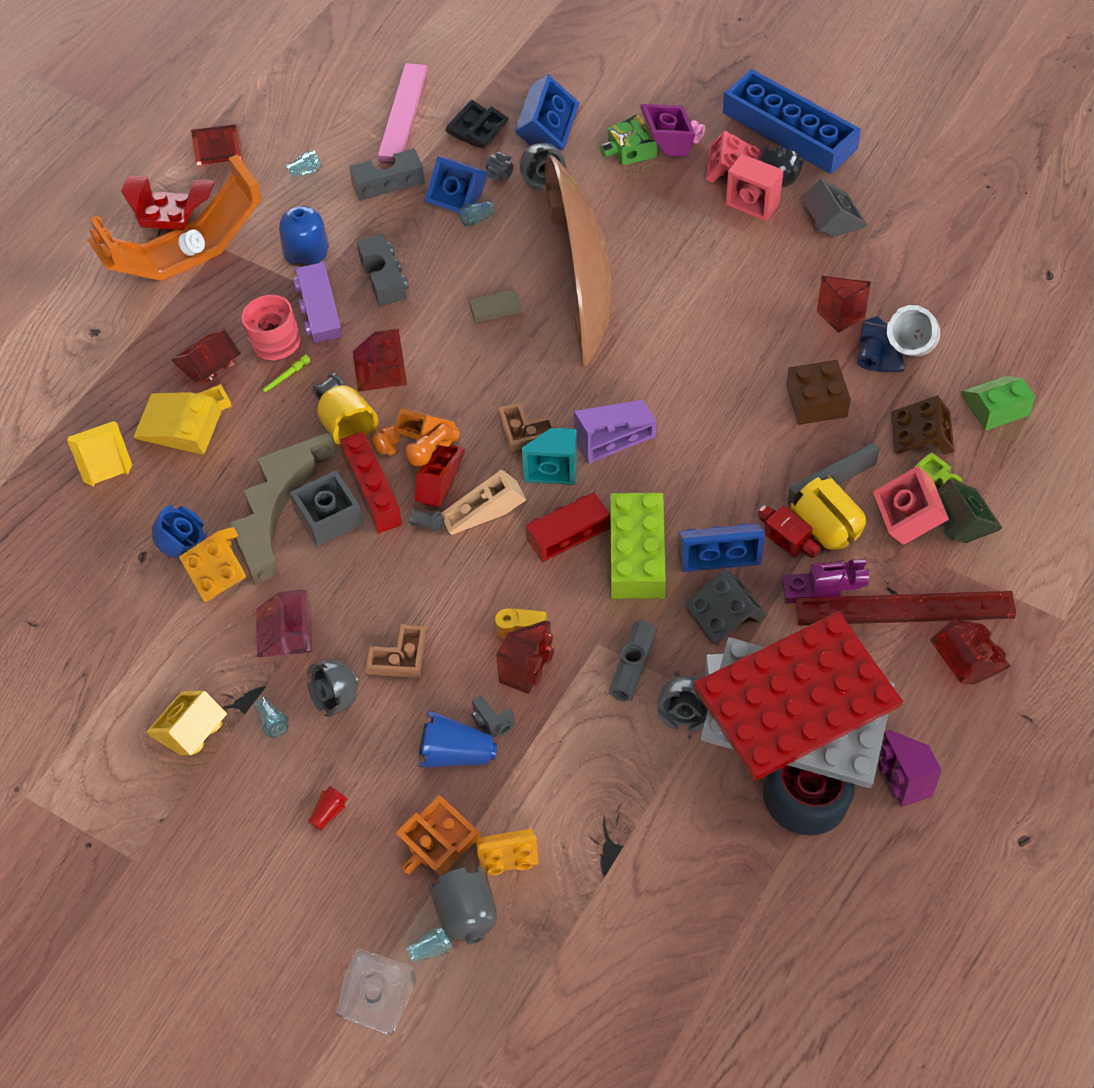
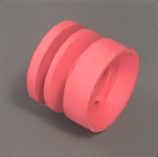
M279 295L260 296L252 300L244 308L242 323L248 335L251 348L258 357L264 360H280L293 354L299 347L301 342L300 330L295 320L292 306L286 298Z

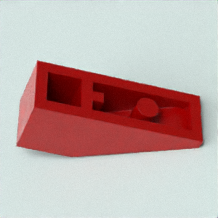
M439 445L436 448L429 462L423 465L417 472L415 501L422 502L426 506L441 505L448 495L465 453L464 447Z

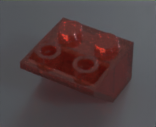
M952 619L930 639L960 683L975 685L1010 667V664L1005 659L1007 657L1006 653L1000 646L994 644L990 638V631L981 623Z
M545 620L508 632L496 654L499 683L527 694L530 693L533 685L537 686L543 674L542 668L545 663H550L554 654V649L551 645L553 634H551L549 621Z

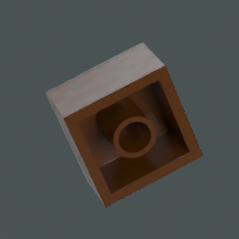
M838 360L788 368L786 387L798 425L848 417L851 398Z

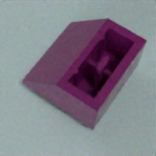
M891 730L884 731L877 767L881 774L885 773L889 781L888 788L892 797L898 799L901 807L932 797L941 768L929 745Z

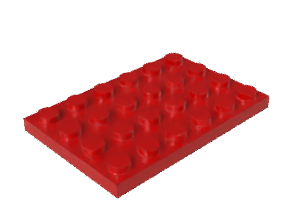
M839 611L695 681L693 688L754 781L901 707L903 703L901 697Z

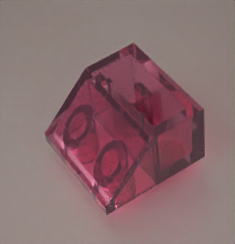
M306 589L278 592L256 609L257 657L312 652L311 606Z

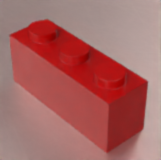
M595 492L587 496H581L575 502L559 507L552 513L542 518H536L527 524V541L543 563L609 530L610 513Z

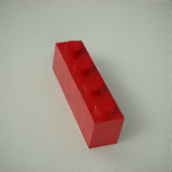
M364 431L339 439L343 459L377 533L379 534L401 526L402 520L399 505Z

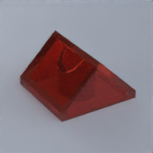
M237 124L191 130L197 165L228 162L229 158L234 155H238L242 160L239 126Z
M822 276L817 313L838 333L859 322L866 315L871 281Z

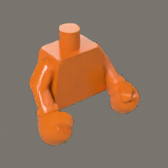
M400 408L396 425H390L376 431L372 435L371 442L379 454L391 456L397 453V443L402 440L401 437L403 435L417 439L415 443H410L406 446V455L411 465L423 466L431 459L433 451L436 450V445L449 447L451 442L458 440L460 430L455 427V422Z

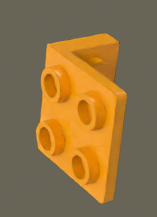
M234 527L217 531L179 556L204 602L210 601L246 578L245 572L230 548L232 546L230 541L239 536Z
M532 828L479 837L475 841L479 866L485 868L488 875H499L505 870L511 869L528 870L534 865H539L536 835L533 834Z

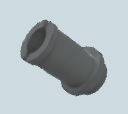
M413 509L410 514L409 523L411 526L431 528L432 531L436 532L443 528L444 515L440 514L439 511L430 513Z

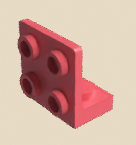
M723 131L709 146L705 179L713 183L719 176H723L726 171L730 170L741 154L757 160L760 150L739 139L737 136Z

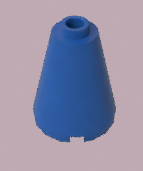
M434 711L427 712L426 717L432 718L430 723H424L419 755H424V762L418 761V767L486 765L490 759L495 760L497 743L493 742V736Z

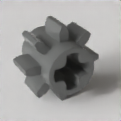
M497 152L496 155H490L485 165V169L490 172L488 177L502 182L503 178L508 179L514 168L513 163L509 162L511 156Z

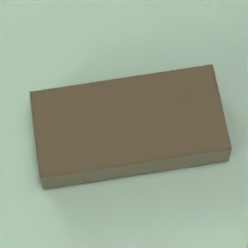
M516 290L469 300L475 323L522 313V307Z

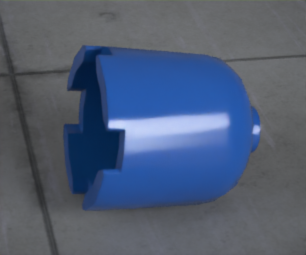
M297 206L285 212L280 219L279 225L282 252L285 259L292 265L306 263V266L320 263L325 259L326 251L329 248L324 222L320 214L307 206Z

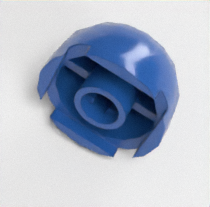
M168 505L161 510L152 525V539L155 546L162 553L169 557L179 558V556L204 541L207 534H204L202 529L204 526L203 521L195 512L183 506L177 509L171 508L173 505Z

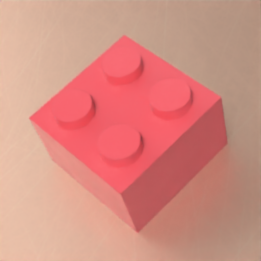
M741 154L728 171L726 205L768 221L780 204L783 170Z
M919 466L914 467L873 491L888 533L903 545L949 520L933 479Z

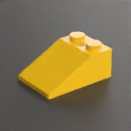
M191 392L151 393L134 438L204 455L220 417L221 410L216 400L209 396Z

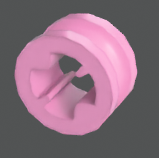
M693 120L691 125L696 134L693 143L697 144L703 138L706 127Z

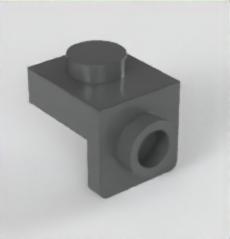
M482 695L472 700L473 712L471 716L478 728L483 727L487 734L493 736V738L497 735L508 733L515 725L514 713L511 709L496 716Z

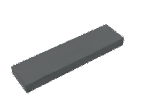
M871 443L792 485L789 488L787 503L790 506L791 503L796 506L799 499L803 496L800 491L817 477L823 481L828 479L829 475L839 485L876 465L879 454L878 446L875 443Z

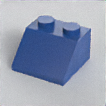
M437 156L425 201L467 215L483 192L488 171L450 158Z

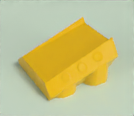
M113 421L68 437V444L84 483L94 487L95 483L123 473L129 474L132 463L117 422Z

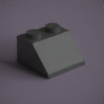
M823 179L816 182L801 197L806 205L804 207L805 211L814 218V226L822 234L826 232L835 237L867 226L866 221L848 193Z

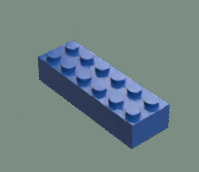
M753 69L748 71L724 92L723 113L778 145L797 152L801 158L830 174L858 150L861 133L859 127Z

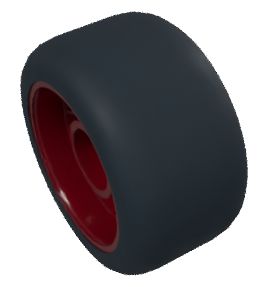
M786 765L766 776L763 797L770 815L783 828L800 835H819L834 829L844 819L853 800L855 784Z

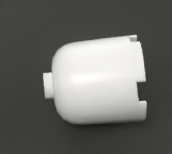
M907 305L899 308L887 324V336L890 344L897 351L908 356L921 357L929 354L940 340L941 329L938 321L929 310L919 305Z

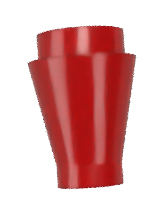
M329 786L326 791L322 790L308 822L316 829L322 831L346 807L344 804L348 799L333 787Z

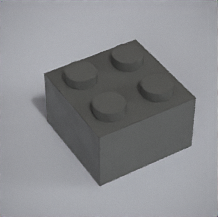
M337 470L290 492L294 511L317 547L363 525L360 505Z

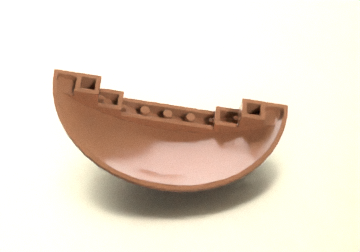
M553 155L547 156L545 166V192L552 224L567 222L579 312L575 313V331L582 364L585 366L590 362L602 342L609 323L613 295L610 257L602 228L589 200L577 181L562 163Z

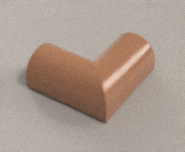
M521 402L497 408L511 452L522 450L525 445L550 428H557L553 416L528 421Z
M400 624L396 648L369 646L365 666L366 675L420 678L427 626Z

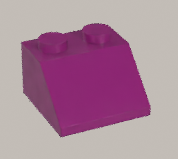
M641 104L640 108L650 133L665 154L675 157L688 156L696 134L684 106Z

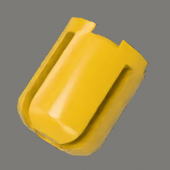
M829 475L828 479L823 481L817 477L808 483L800 491L803 496L799 499L796 506L791 503L790 510L813 528L812 535L825 549L832 552L848 547L849 542L846 539L848 538L854 542L861 536L866 525L864 512Z

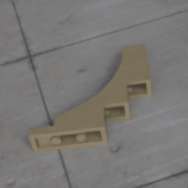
M329 432L257 459L265 483L243 490L251 515L229 523L230 527H234L239 535L234 540L255 585L270 581L274 577L279 576L273 550L274 533L283 508L291 498L290 492L300 488L307 480L317 474L315 462L336 455L333 439Z

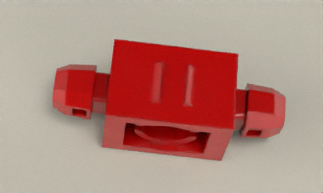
M765 505L758 510V518L765 524V536L795 558L802 552L810 558H815L820 553L821 548L814 539H811L813 528L784 505L777 511Z

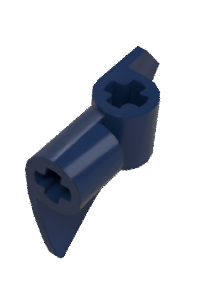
M878 316L864 320L859 340L861 344L857 359L858 365L863 369L879 372L904 371L905 363L902 353L890 344L887 336V324Z

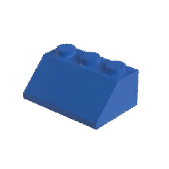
M548 74L530 86L515 133L530 146L535 143L545 142L552 144L558 150H563L580 102Z
M740 524L738 526H715L708 529L679 531L678 550L682 572L761 565L765 537L764 530L758 524Z

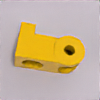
M503 609L496 614L495 623L499 637L504 640L515 638L530 639L534 647H544L548 626L546 612Z

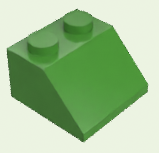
M1004 376L961 391L962 397L985 431L1030 416L1036 397L1023 378Z

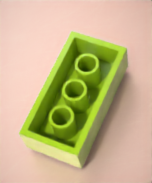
M611 493V599H665L663 493Z

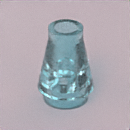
M315 150L311 152L306 151L291 164L287 165L292 178L317 172L318 168L322 167Z
M491 201L464 204L459 209L460 219L465 226H474L490 215L495 214V207Z
M268 698L259 699L254 707L258 713L264 734L272 738L285 734L289 727L288 717L272 704Z
M434 926L406 948L412 962L416 963L421 960L448 954L447 950L453 948V944L442 926L439 928Z

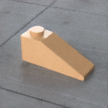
M501 469L440 514L444 515V523L448 532L453 535L506 515L526 501V498L517 480Z

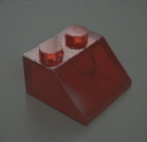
M223 329L207 334L171 360L194 382L204 381L207 383L217 376L216 371L222 367L227 369L237 362L235 358L241 352L227 331Z
M399 329L374 332L353 350L358 392L407 385Z

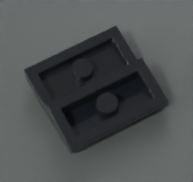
M471 99L446 126L445 131L470 145L485 148L509 121V118L491 106L487 110Z

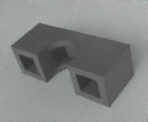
M415 148L393 154L394 166L390 169H377L373 166L371 160L349 166L351 181L359 201L425 183L423 166Z
M384 233L358 240L359 258L365 273L378 271L371 273L370 278L372 290L379 307L405 300V289H408L409 286L405 274H400L402 269L399 259H394L393 257L395 252L392 242H387Z

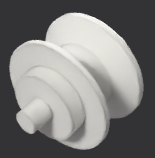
M189 230L179 237V247L186 255H195L205 247L204 238L197 230Z

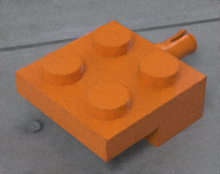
M438 795L420 815L415 812L396 832L413 854L400 868L410 876L422 863L430 867L438 876L444 875L481 836V833L441 795Z

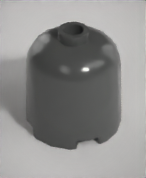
M476 867V872L467 873L466 868H461L439 876V884L436 886L435 884H430L429 889L445 935L453 940L466 941L467 944H475L484 939L483 935L488 933L497 921L496 908L486 869Z

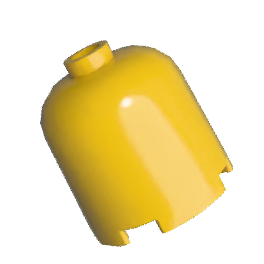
M341 385L330 388L321 396L318 402L317 414L319 420L327 432L330 433L333 441L340 445L339 439L364 431L367 437L372 431L376 432L379 423L378 415L352 387Z

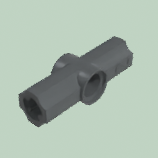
M634 621L627 643L621 650V659L609 688V694L615 697L616 700L623 702L632 701L640 676L645 671V663L657 632V628L648 621ZM630 659H636V660H638V661H637V662H630V661H628V660H630Z

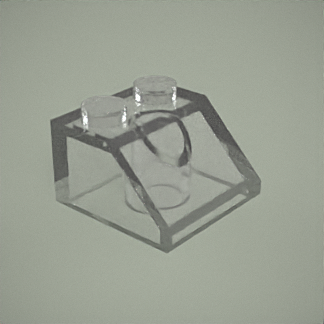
M357 947L344 975L336 1015L393 1036L416 983L414 968Z

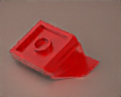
M128 176L121 193L134 211L140 227L184 230L195 208L209 199L215 181L195 180L189 194L152 192L148 177Z

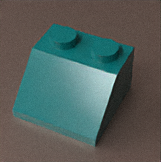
M550 428L522 448L524 482L575 485L577 429Z

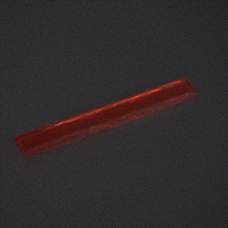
M1012 591L796 598L795 601L798 626H809L838 611L848 624L1015 619L1017 614Z

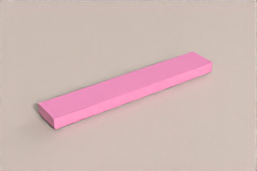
M405 63L378 153L379 161L394 163L393 154L405 150L426 78L427 65Z

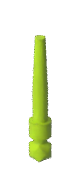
M304 354L300 357L299 361L296 360L292 363L290 368L262 389L263 392L266 393L294 372L301 370L303 365L306 366L310 363V357Z

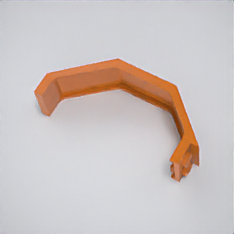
M234 155L229 158L231 176L200 217L194 222L187 224L184 230H174L147 243L139 244L112 238L108 228L103 227L101 217L97 215L90 218L93 227L90 229L92 237L88 238L87 241L106 269L163 281L222 254L261 202L258 182L238 155ZM189 230H197L204 238L205 247L195 255H186L179 247V237Z

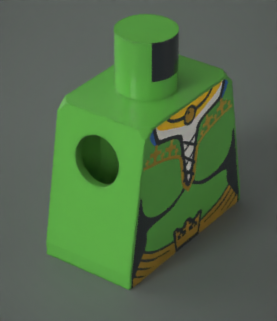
M635 114L608 129V142L600 145V151L604 158L615 155L621 164L626 165L656 158L657 142L652 137L649 128L641 117Z

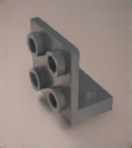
M723 569L686 603V607L716 644L721 642L746 618L751 617L760 622L767 616V613L738 576L726 569Z

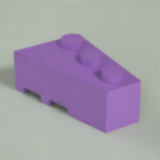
M325 262L296 268L297 277L293 278L296 292L300 291L302 299L298 301L301 313H306L308 321H304L307 336L312 335L313 343L342 337Z
M643 400L574 411L577 447L588 464L656 437L657 421Z

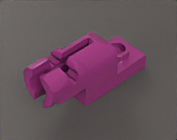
M851 559L847 563L845 560L814 563L810 565L809 573L782 575L785 603L839 600L840 591L856 590L868 586L869 570H865L866 559Z

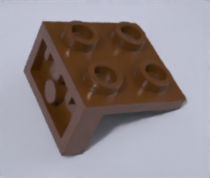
M938 395L891 412L894 450L897 454L932 442L935 447L939 446L945 455L955 452L950 410Z

